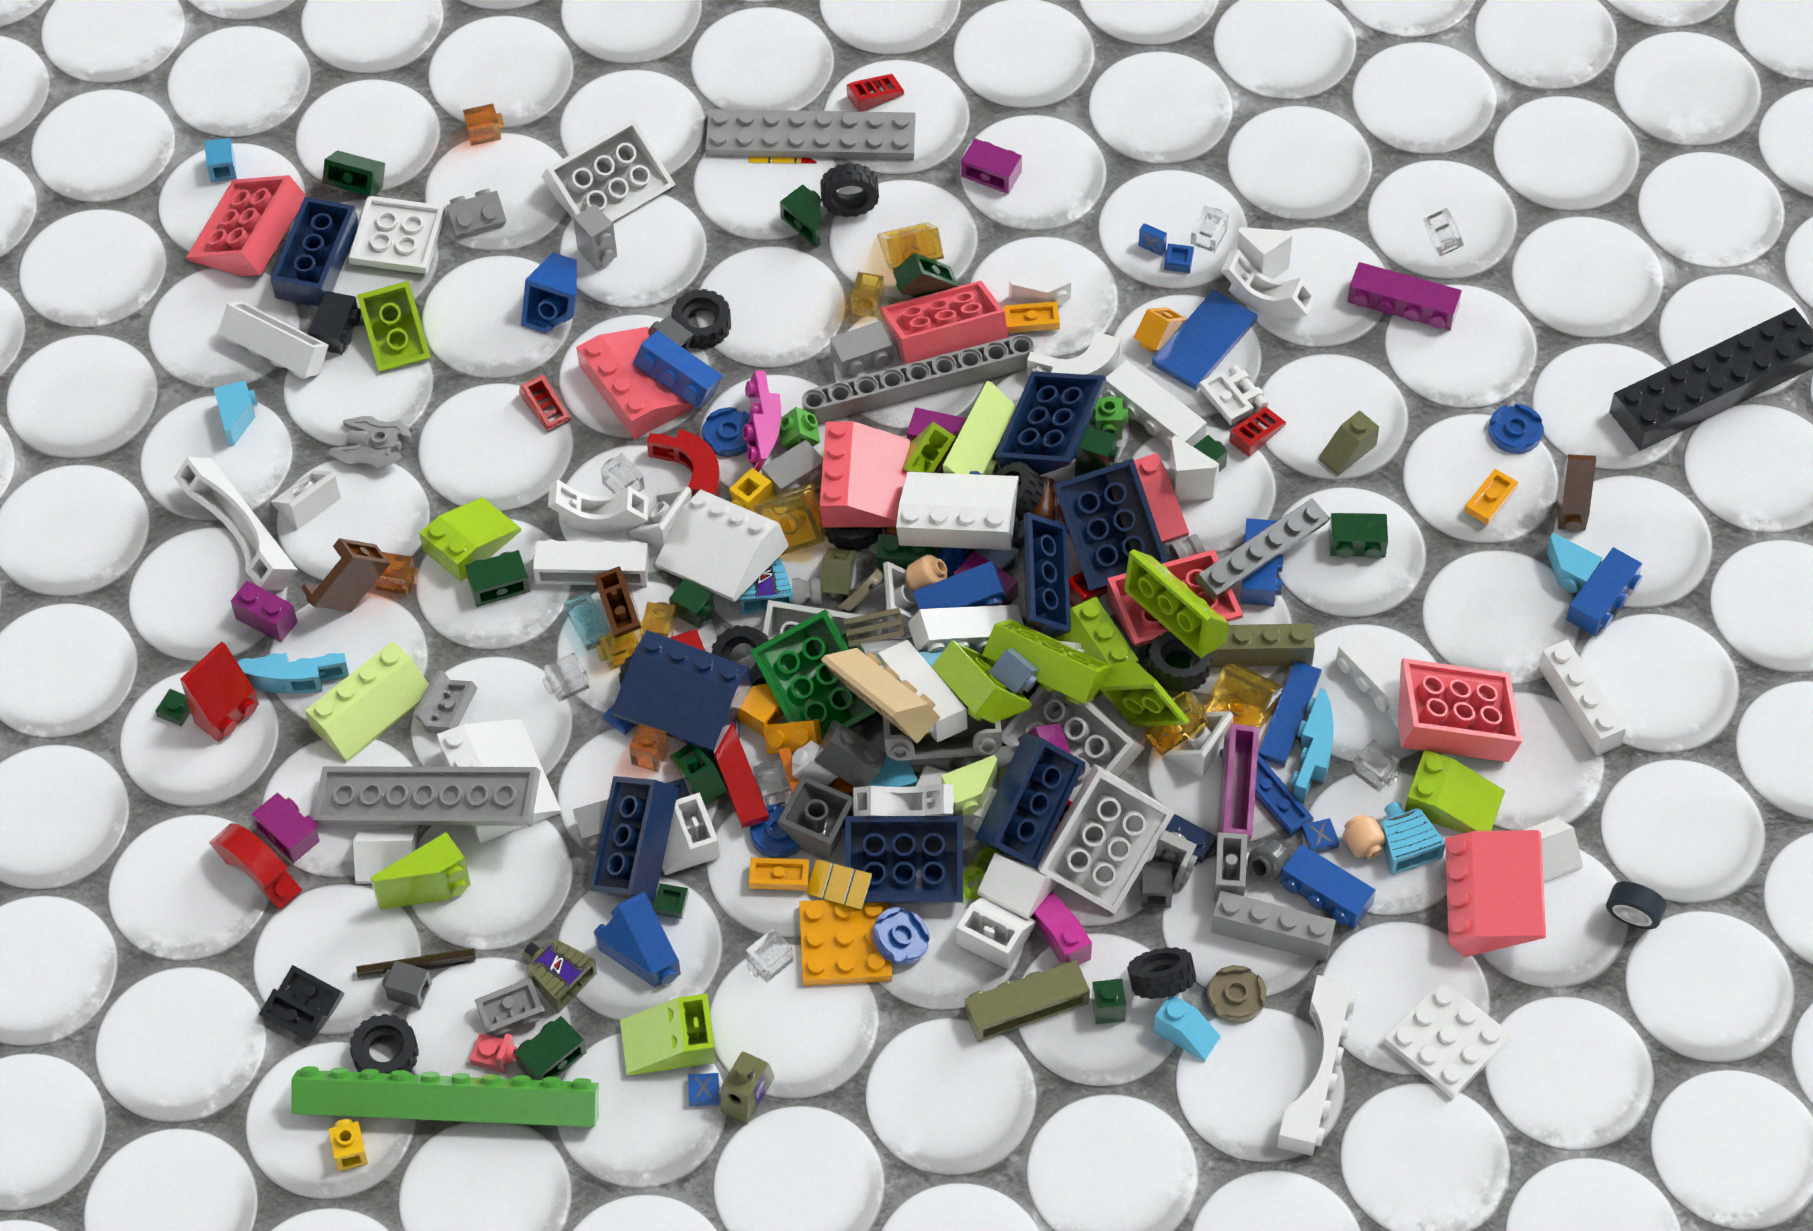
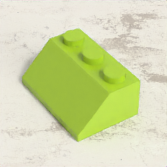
M1097 597L1070 609L1071 632L1053 638L1057 641L1080 643L1081 649H1084L1085 654L1111 666H1114L1116 662L1135 661L1139 664V659ZM1099 689L1094 698L1102 695L1103 692Z
M951 640L932 665V668L949 689L954 691L953 693L961 703L968 707L967 713L978 721H981L983 718L991 723H995L1026 711L1032 706L1022 693L1015 694L989 673L993 667L988 662L989 658Z

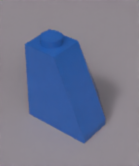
M552 252L525 279L521 326L547 333L555 326L563 322L565 323L574 317L577 295L576 259Z
M645 892L618 904L611 912L613 918L606 926L600 924L595 929L594 938L598 950L654 988L661 984H669L677 976L681 975L679 960Z

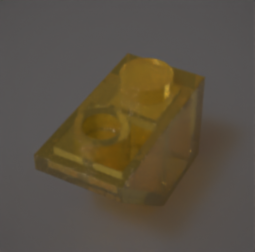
M1183 691L1172 699L1189 719L1187 725L1149 726L1145 732V737L1161 756L1209 725L1205 707L1192 692Z

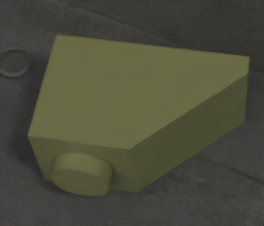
M1359 410L1340 425L1320 454L1319 460L1339 476L1377 446L1379 426Z
M828 548L822 562L821 592H825L827 596L833 598H842L844 594H849L852 587L856 550Z

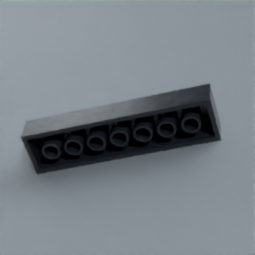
M1794 307L1615 392L1609 412L1639 451L1644 450L1812 369L1813 329Z

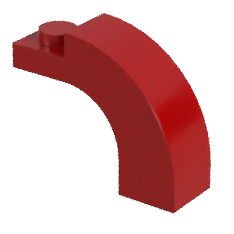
M679 429L676 438L667 434L649 433L647 439L649 457L676 462L684 465L691 471L692 476L688 487L691 489L692 497L700 489L720 497L721 481L718 460L712 448L703 439Z
M230 823L209 841V844L227 865H235L244 871L258 885L276 909H282L302 891L286 871L288 867L261 839L245 827Z

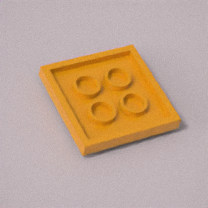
M829 900L799 901L803 986L892 981L891 961L885 959L877 951L872 940V927L875 920L888 909V903H864L862 909Z

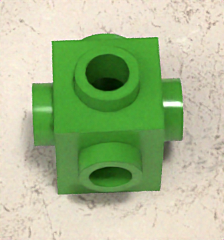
M1110 396L1099 398L1089 420V425H1094L1095 429L1115 434L1117 439H1122L1123 425H1128V408L1123 409L1122 398Z
M795 407L782 416L779 430L781 447L790 450L804 440H807L812 447L820 443L816 415Z

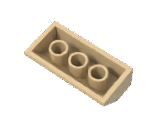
M858 648L825 655L821 659L846 688L916 743L941 718L933 710L936 704L925 694H922L920 697L916 695L918 690L907 680H904L902 683L898 681L900 676L889 666L883 669L880 666L882 662L871 652L865 655Z

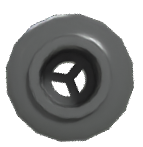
M1269 839L1251 850L1247 859L1248 867L1256 879L1262 882H1271L1281 876L1282 868L1289 861L1291 855L1283 843Z

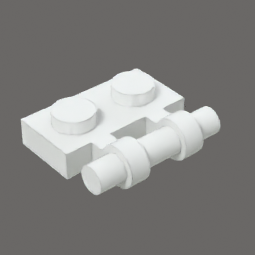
M1237 365L1229 369V373L1232 376L1228 377L1221 370L1201 381L1199 387L1230 426L1253 414L1254 407L1251 404H1256L1260 410L1269 404L1264 398V392L1259 387H1255L1250 381L1248 373L1245 370H1241ZM1237 387H1242L1246 393L1242 394Z

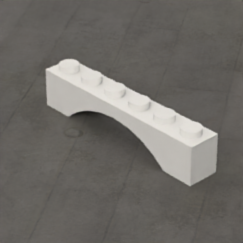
M187 457L174 476L175 480L189 497L212 512L231 531L244 553L245 571L253 582L265 590H284L298 569L212 458Z
M1317 975L1309 1015L1316 1026L1320 1039L1322 1060L1318 1073L1309 1088L1297 1100L1285 1107L1277 1148L1313 1156L1315 1145H1322L1325 1128H1321L1320 1123L1322 1118L1328 1119L1331 1101L1326 1100L1328 1091L1334 1092L1338 1075L1332 1072L1334 1065L1340 1066L1344 1048L1339 1047L1340 1038L1347 1039L1350 1021H1345L1347 1012L1353 1013L1356 995L1351 994L1353 985L1351 982Z

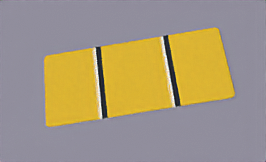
M816 859L806 894L862 909L872 874Z

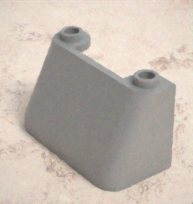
M967 713L966 730L939 742L930 733H926L916 743L882 716L885 751L887 756L893 760L904 761L991 755L998 752L1002 746L1001 721L991 723L983 718L981 721H978Z

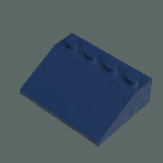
M1032 371L995 455L1001 469L1003 466L1011 464V462L1021 461L1039 475H1043L1071 465L1106 382V377L1104 375Z
M1133 458L1053 484L1089 591L1107 586V578L1127 573L1129 552L1133 549L1152 556L1160 564L1168 562Z
M646 630L632 655L611 714L612 716L715 753L752 687L750 669L748 666Z
M845 816V867L872 874L864 903H963V816Z

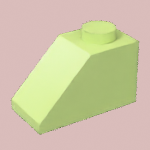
M995 755L941 775V784L953 785L954 816L971 815L983 807L997 775V758Z

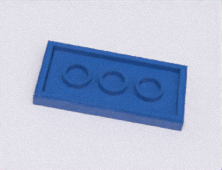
M1213 289L1153 357L1152 365L1196 391L1200 387V382L1209 377L1255 324L1258 315Z

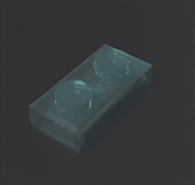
M589 592L563 602L564 609L587 651L613 640L612 633Z

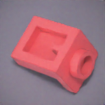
M479 1033L469 1059L470 1064L505 1073L508 1064H513L515 1052L517 1051L512 1035L505 1034L504 1039Z

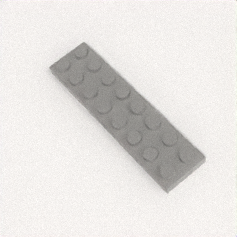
M709 109L706 156L914 160L916 113Z
M323 766L313 820L317 825L532 826L541 771L537 767Z

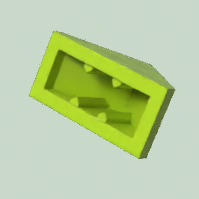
M931 422L910 443L903 469L908 472L933 473L956 436L935 422Z

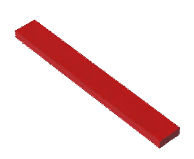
M697 629L670 637L673 640L705 651ZM732 721L713 755L741 828L768 821L769 814Z

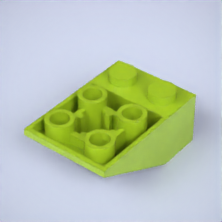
M707 993L677 997L620 1020L627 1076L717 1063Z

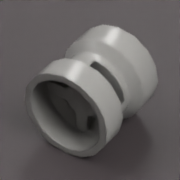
M1196 534L1188 536L1183 543L1175 541L1169 544V553L1172 561L1205 552L1202 541Z
M819 576L810 577L808 581L800 578L791 579L794 604L803 605L808 601L812 604H822Z

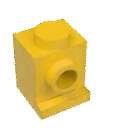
M753 468L729 488L732 498L731 503L752 512L760 509L769 499L772 501L776 498L772 481Z
M342 1119L337 1121L333 1128L328 1129L338 1171L368 1164L358 1121L352 1122L350 1119Z

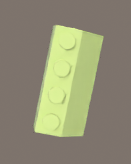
M987 381L943 464V473L969 474L970 471H978L982 475H995L998 468V461L995 455L1016 406L992 382Z
M392 641L305 710L309 726L344 761L348 762L420 704L429 683L413 660Z

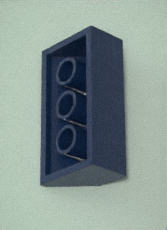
M1027 512L1024 514L1023 519L1026 626L1054 638L1071 632L1067 525Z
M1024 733L976 834L975 840L1026 865L1037 868L1086 762L1043 738Z
M613 776L589 891L626 899L645 892L649 901L655 902L678 795V787L655 779Z

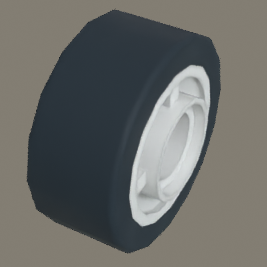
M1627 881L1615 883L1606 902V908L1613 917L1631 926L1648 930L1656 929L1660 925L1667 907L1665 899L1654 890L1644 885Z

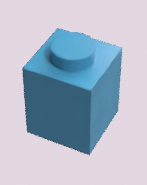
M231 138L204 141L206 165L211 182L236 179L235 154Z

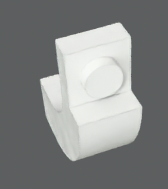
M1239 249L1230 251L1221 270L1232 283L1229 288L1232 295L1252 309L1275 317L1296 318L1306 316L1317 296L1302 278L1280 281L1261 274Z
M1095 332L1088 349L1082 355L1072 359H1057L1030 352L1027 359V376H1030L1031 372L1034 371L1104 375L1107 377L1111 374L1118 361L1121 338Z
M555 480L550 483L548 507L562 514L561 523L589 532H618L634 528L647 521L649 498L629 486L612 495L591 496L583 494L559 480Z
M952 784L919 787L864 786L853 788V816H945L953 814L954 795Z

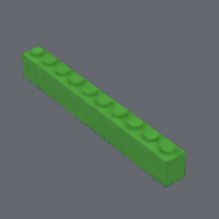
M306 1066L297 1070L291 1079V1114L595 1127L599 1118V1083L591 1082L587 1078H577L572 1082L561 1081L558 1077L531 1080L529 1076L524 1075L514 1076L512 1079H503L496 1074H486L480 1078L470 1077L467 1073L440 1076L438 1072L432 1071L424 1072L421 1075H411L405 1070H396L391 1072V1074L379 1073V1070L376 1069L349 1072L347 1068H333L331 1071H319L318 1067Z

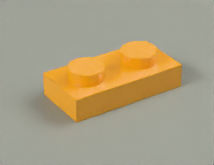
M1057 301L1004 305L1008 333L1060 329Z
M1494 469L1467 502L1464 512L1488 525L1518 487V481Z
M819 719L763 726L767 754H776L779 749L790 747L791 752H795L811 740L820 746L822 743Z
M750 858L749 889L808 891L809 859Z

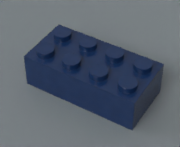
M304 197L271 276L275 298L319 307L324 292H333L359 226L355 206Z

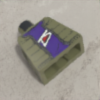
M557 939L552 940L544 949L535 942H531L523 951V957L531 962L527 967L528 977L532 979L536 989L559 1013L597 974L595 959Z
M744 1051L740 1053L722 1085V1113L748 1125L775 1078L768 1062ZM740 1098L741 1102H737L735 1099Z

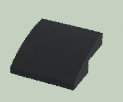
M292 965L279 989L272 990L259 1015L311 1042L333 1014L345 993Z

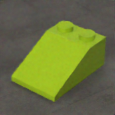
M409 281L357 295L378 372L431 358Z
M481 497L439 515L420 531L419 535L423 551L462 582L467 578L465 565L479 559L485 560L492 557L520 533L521 528L485 498Z
M1135 661L1116 662L1100 687L1103 694L1131 727L1187 725L1189 722L1187 716L1157 680Z
M1424 749L1407 797L1404 812L1421 809L1431 823L1462 833L1492 831L1505 790L1453 758Z
M447 832L370 877L377 905L380 909L445 901L453 896L461 895L466 891L467 887L471 886L465 857Z

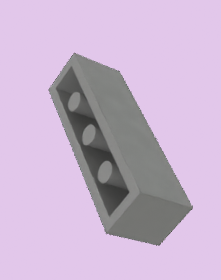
M1220 890L1213 914L1211 932L1327 962L1336 920Z

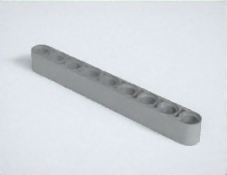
M1016 335L810 389L802 396V409L816 415L817 423L821 424L1026 370L1028 356L1030 352H1034V342L1027 335Z

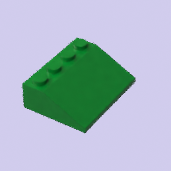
M826 609L750 651L787 721L797 722L819 719L822 741L832 721L839 722L851 730L879 715L877 711L846 688L821 661L825 655L850 650L830 612Z

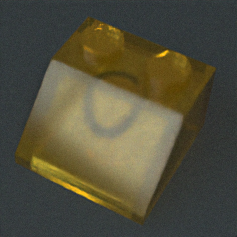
M929 222L877 234L887 266L891 270H895L913 253L935 261L944 259L938 227Z
M813 482L765 497L754 506L757 514L780 524L789 545L781 555L825 541L824 527H822L820 500Z
M1232 662L1223 667L1204 713L1230 711L1233 714V724L1260 727V733L1273 713L1284 686Z

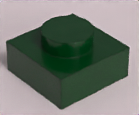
M172 689L168 690L155 710L157 717L181 727L191 713L186 696Z
M659 883L653 906L656 915L682 919L689 895L688 888Z

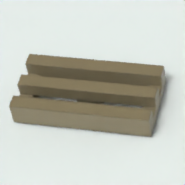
M900 608L843 619L849 648L857 647L858 644L905 636ZM894 615L896 620L852 629L851 626L852 624ZM889 627H898V631L854 640L853 636Z

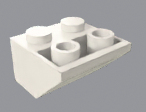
M700 792L676 800L662 865L664 875L720 858L718 838Z
M982 897L969 906L956 927V944L1008 970L1036 926L1037 921L1031 918L1026 919Z

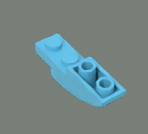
M273 653L265 657L244 658L237 661L254 689L273 693L299 694L323 691L322 681L349 676L345 653H329L325 656L310 659L300 658L293 662H289L287 653Z
M1322 688L1319 689L1316 698L1311 697L1306 711L1307 714H1310L1307 721L1302 720L1297 735L1302 738L1300 749L1303 751L1299 763L1303 764L1301 771L1295 770L1290 787L1295 788L1294 796L1303 803L1313 779L1324 783L1333 745V714L1327 692Z

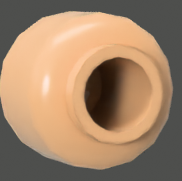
M925 555L911 563L907 567L905 577L908 588L913 592L946 579V564L933 555Z
M1360 814L1345 824L1342 836L1355 857L1373 859L1383 852L1382 846L1386 842V836L1374 817H1365L1364 814Z

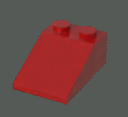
M222 641L180 678L194 723L217 742L230 735L245 717H249L255 712L259 705L255 689L226 644Z

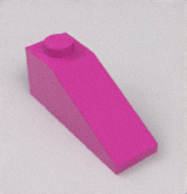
M1051 891L1031 915L1033 920L1037 921L1036 925L1060 963H1070L1077 960L1078 965L1091 960L1092 942L1078 919Z

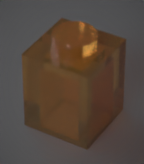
M493 103L463 110L465 126L471 146L501 139L500 129L504 128L501 113H496Z
M382 552L390 562V565L375 582L376 590L409 595L412 584L416 585L418 580V568H415L413 556Z
M639 724L629 746L632 765L659 772L669 750L667 732Z

